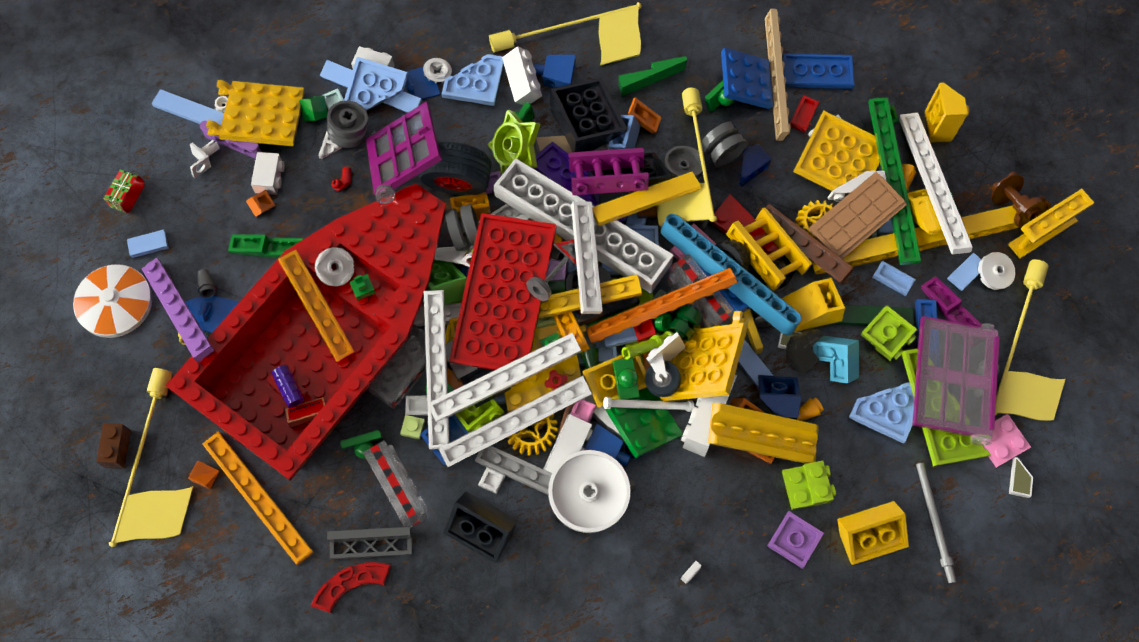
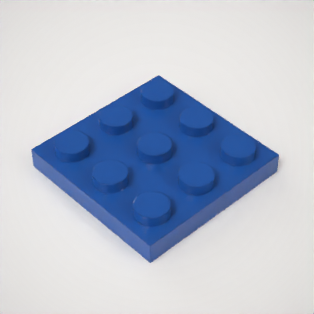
M724 48L721 51L725 98L766 109L773 107L769 60Z

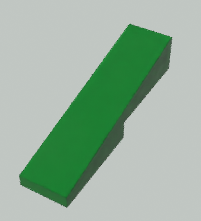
M687 57L653 62L650 70L619 75L618 86L621 97L686 70Z
M232 235L228 252L231 254L279 258L285 250L302 241L303 238Z

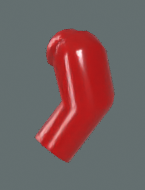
M343 167L342 178L332 181V187L336 191H342L351 184L352 169L350 167Z

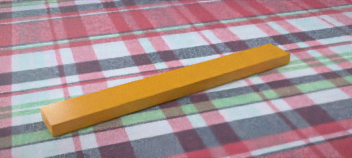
M218 431L202 443L295 564L298 566L311 556L314 551L221 433Z

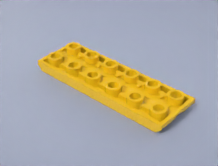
M712 403L708 443L807 464L816 462L819 426L722 403Z

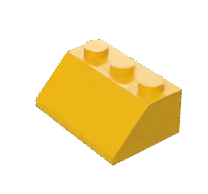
M939 83L925 110L930 143L952 142L959 128L963 125L965 118L969 115V106L966 105L965 97L945 83Z
M895 501L837 519L839 534L852 565L909 547L906 516Z

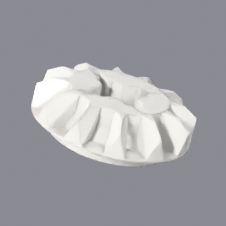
M432 58L423 67L424 76L428 78V81H434L435 84L437 82L443 83L452 73L450 64L441 58ZM441 69L440 73L434 74V70Z

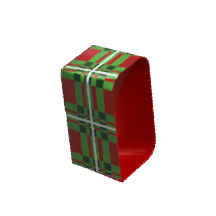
M120 169L103 199L111 208L129 213L143 190L145 183L139 175Z

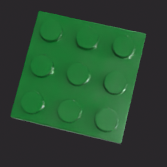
M648 388L639 391L640 397L625 399L662 401L660 397L652 394ZM619 407L605 409L635 459L679 439L683 435L668 409Z

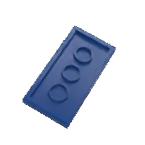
M782 54V61L785 64L783 71L784 77H786L785 87L853 89L855 86L853 55Z

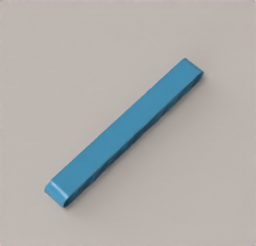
M676 214L667 215L661 228L663 237L710 275L731 268L737 283L727 289L785 335L793 334L801 321V315L681 217Z

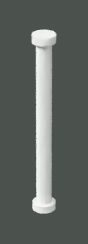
M605 397L603 406L605 409H610L611 407L678 409L692 412L694 402L692 400H687L686 402L621 400Z

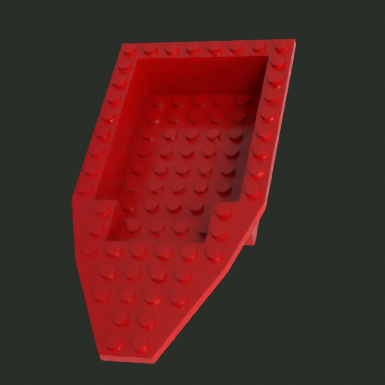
M415 183L334 220L285 250L279 257L281 258L297 250L355 351L352 354L336 362L277 259L208 337L214 351L199 362L191 356L165 386L291 481L407 341L423 301L424 291H427L446 211V203ZM332 247L342 248L353 258L354 273L351 279L344 285L329 286L318 278L315 263L319 254L325 249ZM334 263L331 265L332 270L336 269ZM368 274L376 293L358 301L350 281L359 275L364 276ZM282 365H287L293 374V378L307 390L308 394L304 397L303 403L324 397L326 402L325 406L312 421L291 428L288 425L285 410L289 407H287L283 396L266 381L272 374L271 372Z

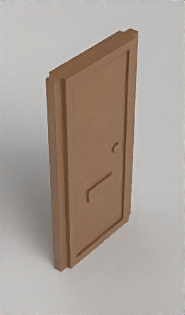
M875 172L810 226L808 230L821 244L843 259L907 204L888 182Z

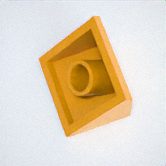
M486 192L478 195L450 198L452 209L455 208L460 216L461 206L470 203L475 210L478 220H480L481 213L491 214Z

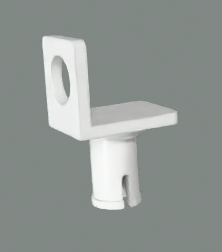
M211 140L202 148H198L193 142L190 144L192 154L199 159L190 167L194 178H197L211 167L209 156L220 149L214 140ZM203 164L202 168L196 171L197 167Z

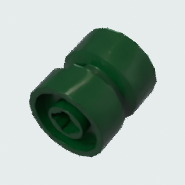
M683 305L676 314L677 319H673L668 330L674 334L677 332L683 341L688 342L695 333L694 328H698L703 315L696 309Z

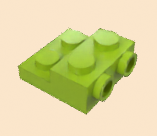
M886 305L864 329L861 336L876 347L875 350L891 361L893 358L897 360L902 355L901 353L904 351L902 348L905 344L910 345L916 339L914 334L917 329Z
M492 399L477 408L475 405H472L455 413V415L470 433L502 417V414L505 412Z
M824 461L807 463L801 467L782 471L792 510L827 504L834 500L833 497L836 496V490L834 485L829 483L828 477L831 476L830 468L828 465H824Z

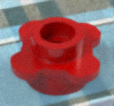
M551 370L548 380L545 381V387L555 390L563 386L568 378L566 375L557 373L556 370Z

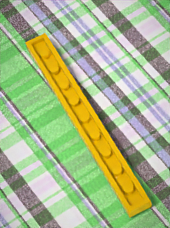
M638 274L600 283L602 304L642 295ZM579 288L552 294L547 301H542L538 319L580 310ZM458 317L449 319L453 339Z

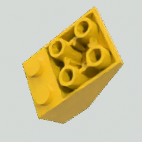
M922 189L907 193L913 222L928 234H937L939 231H942L927 190Z
M832 278L812 282L781 298L801 315V321L794 332L841 322L843 319L845 307Z

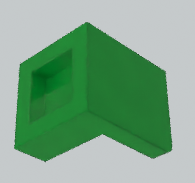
M313 96L299 100L304 121H316L327 118L328 112L324 96Z

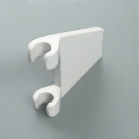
M467 245V248L456 250L455 247L437 248L435 260L460 263L470 267L471 261L469 258H472L471 251L474 249V246Z

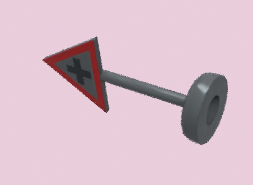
M574 239L553 244L565 255V258L544 280L539 277H532L527 281V288L535 298L547 301L551 297V288L547 283L568 260L577 266Z

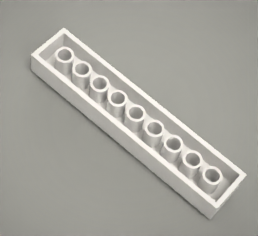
M515 158L494 184L495 197L534 221L556 224V234L566 241L573 240L574 230L571 204L573 201L585 200L577 195H572V192ZM593 217L597 260L624 277L638 274L640 287L652 293L672 265L674 255L617 220L598 226Z

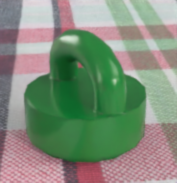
M666 312L652 319L654 328L658 331L666 332L672 323L671 315Z

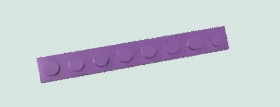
M155 258L143 267L142 271L191 355L199 362L213 352L214 348L162 262Z

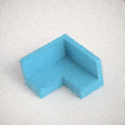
M822 336L813 340V360L830 362V381L850 383L859 378V340Z

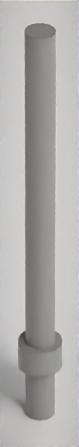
M918 463L916 467L941 554V566L945 569L948 583H955L957 581L953 570V558L950 557L925 465L924 463Z

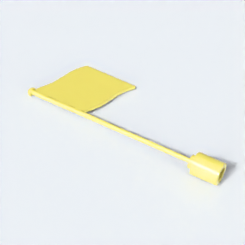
M637 2V5L517 36L511 33L510 30L489 35V41L492 51L498 52L513 48L514 43H517L516 39L599 18L600 66L640 55L641 38L638 26V11L642 5Z
M696 88L685 89L682 92L685 113L693 116L705 183H700V190L656 205L660 227L663 226L669 214H676L687 223L699 220H710L711 222L717 220V217L714 216L696 116L702 112L700 92Z
M1031 260L1025 274L1023 283L1029 289L996 395L995 416L997 413L1015 414L1039 421H1052L1059 404L1065 379H1050L1027 372L1009 371L1032 292L1043 287L1049 265L1041 260Z
M153 368L147 392L150 393V397L153 400L113 538L109 542L111 547L117 546L116 543L136 539L175 537L180 535L193 486L175 491H147L129 495L156 401L161 399L162 396H167L169 388L165 385L171 380L173 375L168 370Z

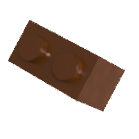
M103 423L96 462L104 468L124 469L131 430L124 424Z

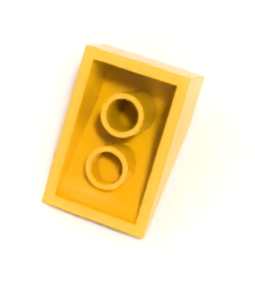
M622 354L582 371L597 408L603 406L605 397L619 399L612 361L625 359ZM640 356L633 357V362L638 376V390L647 387L645 383L646 371Z

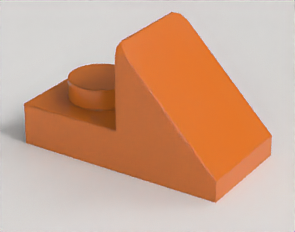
M637 98L633 99L628 115H634L638 123L651 134L656 133L662 117Z

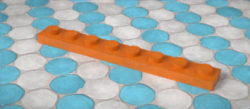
M731 268L723 270L586 327L588 337L591 343L602 341L605 337L621 333L629 327L638 326L646 320L655 319L663 313L674 311L685 304H691L697 299L712 295L716 291L730 288L733 284L737 283L736 277Z

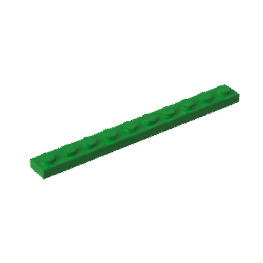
M873 98L869 100L868 104L881 170L885 171L888 184L907 204L891 218L900 265L919 264L921 258L888 98Z

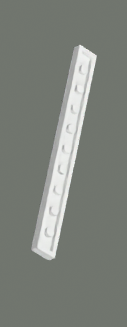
M919 114L900 115V124L951 254L971 252L972 244Z

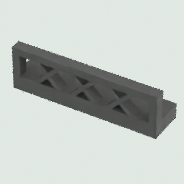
M410 527L327 531V540L330 542V560L412 555V530ZM401 539H407L408 550L399 551L394 545ZM384 540L389 544L384 552H378L374 548L378 541ZM358 542H365L369 546L363 553H357L353 549ZM335 543H344L349 547L343 554H335Z

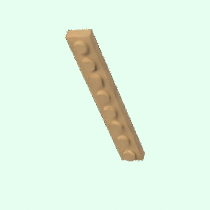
M770 9L765 17V28L773 96L775 135L777 141H783L791 129L788 123L789 108H787L786 104L788 97L787 92H785L786 77H784L783 73L785 64L782 61L783 47L780 43L782 36L781 31H779L780 17H778L777 9Z

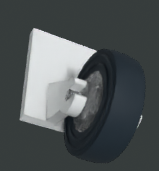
M677 332L674 335L668 336L664 340V344L659 348L653 349L646 358L651 366L646 372L645 383L648 390L658 397L673 395L681 384V374L678 368L670 363L675 356L686 348Z

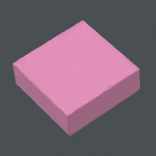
M581 399L575 402L570 414L589 423L597 406Z

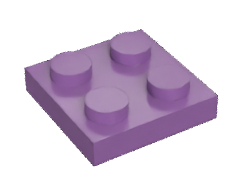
M788 511L767 547L803 569L824 533Z

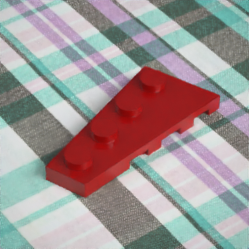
M729 194L714 213L717 220L715 222L709 220V224L726 234L731 225L736 221H739L745 227L756 220ZM762 227L749 233L755 241L768 235ZM774 241L761 247L767 255L779 249Z

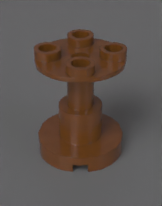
M1014 171L1000 182L992 185L991 200L998 205L1005 204L1011 200L1014 203L1013 209L1017 212L1014 217V223L1021 229L1025 224L1049 210L1051 203L1042 196L1031 199L1028 195H1021L1019 192L1024 185V178Z

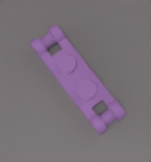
M205 120L200 123V129L209 140H214L221 145L255 159L257 152H262L258 143L220 140L219 135L210 136L208 135L209 128H206L207 121Z

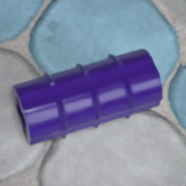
M282 365L271 372L275 379L274 382H276L287 407L293 408L303 403L304 398L289 367Z

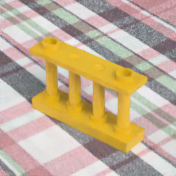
M1080 189L1025 224L1021 228L1024 234L1010 242L1008 246L1021 259L1077 223L1078 220L1075 216L1094 204L1093 200L1083 189Z
M765 207L762 208L755 222L743 227L739 221H736L727 231L726 235L731 240L734 239L737 242H741L747 248L746 250L749 252L751 259L750 264L772 291L779 288L785 280L786 274L797 269L803 275L812 265L808 257L800 250ZM762 227L768 235L755 241L749 233ZM774 241L779 249L767 255L761 247ZM785 255L791 264L779 270L772 261Z

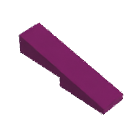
M936 276L921 286L922 291L930 300H936V307L948 321L978 326L982 330H987L961 305L962 300ZM970 337L969 346L972 349L985 339Z

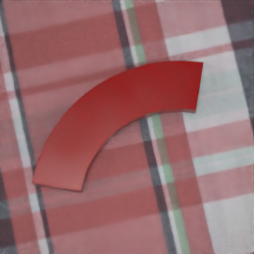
M366 562L341 570L320 588L312 601L311 607L331 613L339 599L348 591L367 584L385 586L392 566L385 563Z

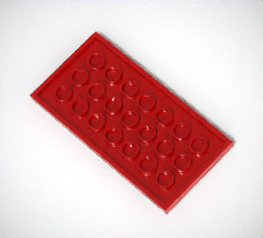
M481 213L449 358L450 363L495 371L532 352L542 301L535 298L529 292L526 283L532 277H539L543 280L547 277L557 229L556 224Z

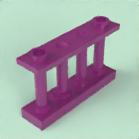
M643 148L568 153L569 172H576L577 177L572 178V195L648 190L649 175L640 171V167H644ZM632 168L633 174H622L621 169ZM602 170H614V175L603 176ZM583 171H595V176L584 177Z

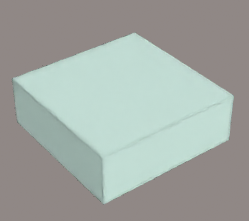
M338 88L322 95L325 97L328 110L333 104L344 101Z

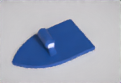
M423 67L406 71L409 75L404 92L419 97L422 100L440 96L437 83L435 84L432 80L428 81V78L424 76Z
M199 296L186 301L202 330L208 333H213L239 303V301L218 296L209 298Z

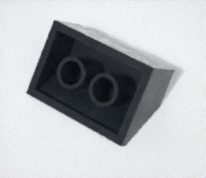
M465 491L455 502L443 533L496 563L509 542L518 520Z

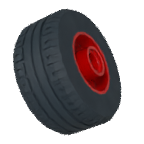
M438 142L442 160L418 174L421 182L434 190L463 196L478 195L488 188L492 162L484 151L473 146L456 142ZM428 146L422 150L421 160L429 155Z

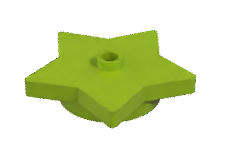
M511 110L506 111L503 124L497 129L494 138L488 143V147L493 151L496 161L500 164L501 176L515 158L531 168H537L534 143L540 123H523L516 113Z

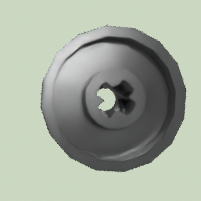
M349 100L333 104L327 114V133L329 139L334 144L344 148L356 147L366 139L368 115L364 107L357 102Z
M725 122L715 127L701 142L703 151L706 155H710L709 159L716 168L733 162L748 146V142L742 134H738L739 130L733 122Z
M676 146L670 149L665 155L664 166L672 175V178L693 172L700 183L703 171L699 151L689 146Z
M471 203L461 206V216L455 208L445 211L447 228L456 250L467 248V237L473 246L475 244L479 222Z

